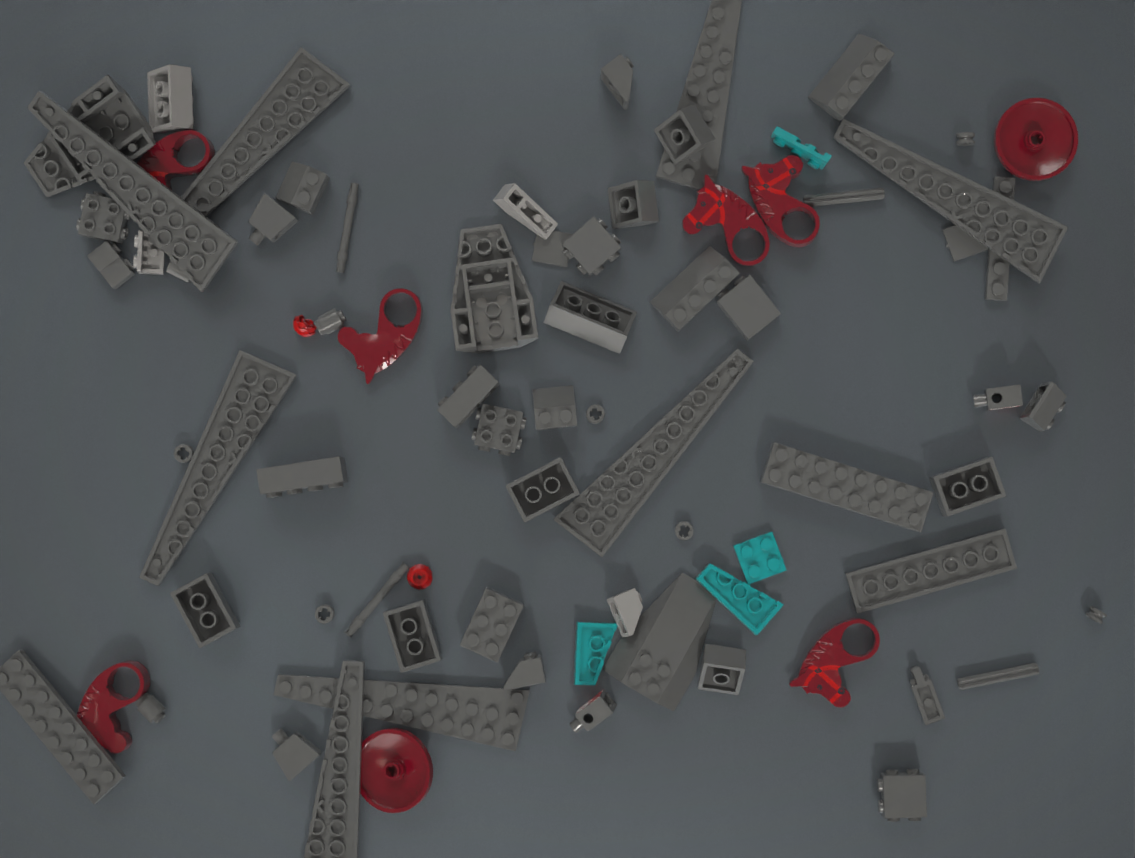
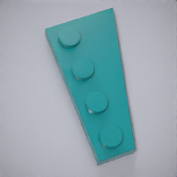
M711 563L695 578L754 635H758L784 605Z

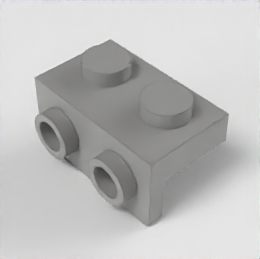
M139 230L138 235H135L134 247H137L138 251L137 256L134 255L133 267L137 268L139 274L164 275L165 253L147 240L150 237L147 233Z

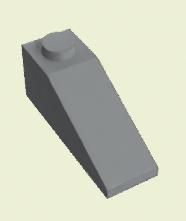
M515 183L505 184L493 199L508 215L544 240H547L558 225L553 218Z

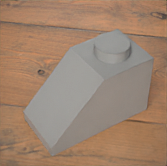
M635 588L606 599L622 638L634 634L643 609L641 595Z

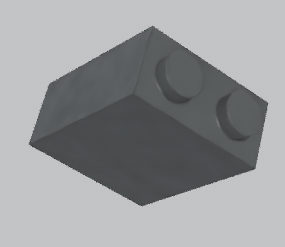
M751 275L747 278L744 276L740 277L734 282L735 287L729 291L727 288L718 295L720 299L716 302L746 341L781 314Z

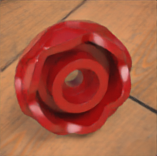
M303 315L295 316L293 319V328L299 335L310 337L316 333L317 327L314 326L311 319H305Z
M416 564L408 570L407 581L412 588L423 590L432 583V571L429 567L423 564Z

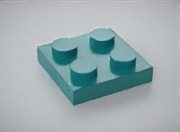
M772 531L733 545L748 585L786 571Z

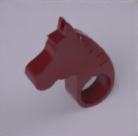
M403 288L393 289L383 297L380 303L378 331L376 334H360L353 327H343L338 333L339 343L354 355L357 369L365 372L367 384L372 382L376 373L392 365L408 349L419 331L422 322L423 306L420 298L410 290ZM406 293L415 300L417 313L409 324L396 327V324L392 323L386 314V305L395 294Z
M129 660L115 664L95 678L81 701L77 717L101 746L111 753L123 752L132 744L131 735L121 730V724L116 716V712L138 701L139 698L148 692L150 687L149 672L141 663ZM121 667L131 668L139 677L140 687L133 698L124 697L116 693L113 688L115 674Z

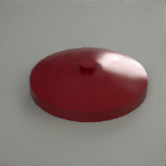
M1028 98L1015 103L1001 116L995 128L994 147L999 161L1011 174L1024 180L1042 181L1058 175L1071 163L1078 147V131L1072 116L1060 104L1045 98Z
M399 728L383 729L368 736L362 742L360 792L362 797L374 808L387 813H400L417 806L428 794L433 780V764L425 745L414 734Z

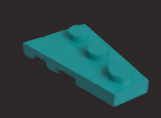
M778 126L771 135L776 145L780 147L785 146L791 150L790 153L799 158L803 157L808 161L807 164L814 169L820 168L822 170L832 157L828 153H825L824 156L821 155L817 148L811 144H801V140L797 136Z
M576 622L574 685L596 686L605 656L612 643L611 640L614 632L618 627L616 623Z

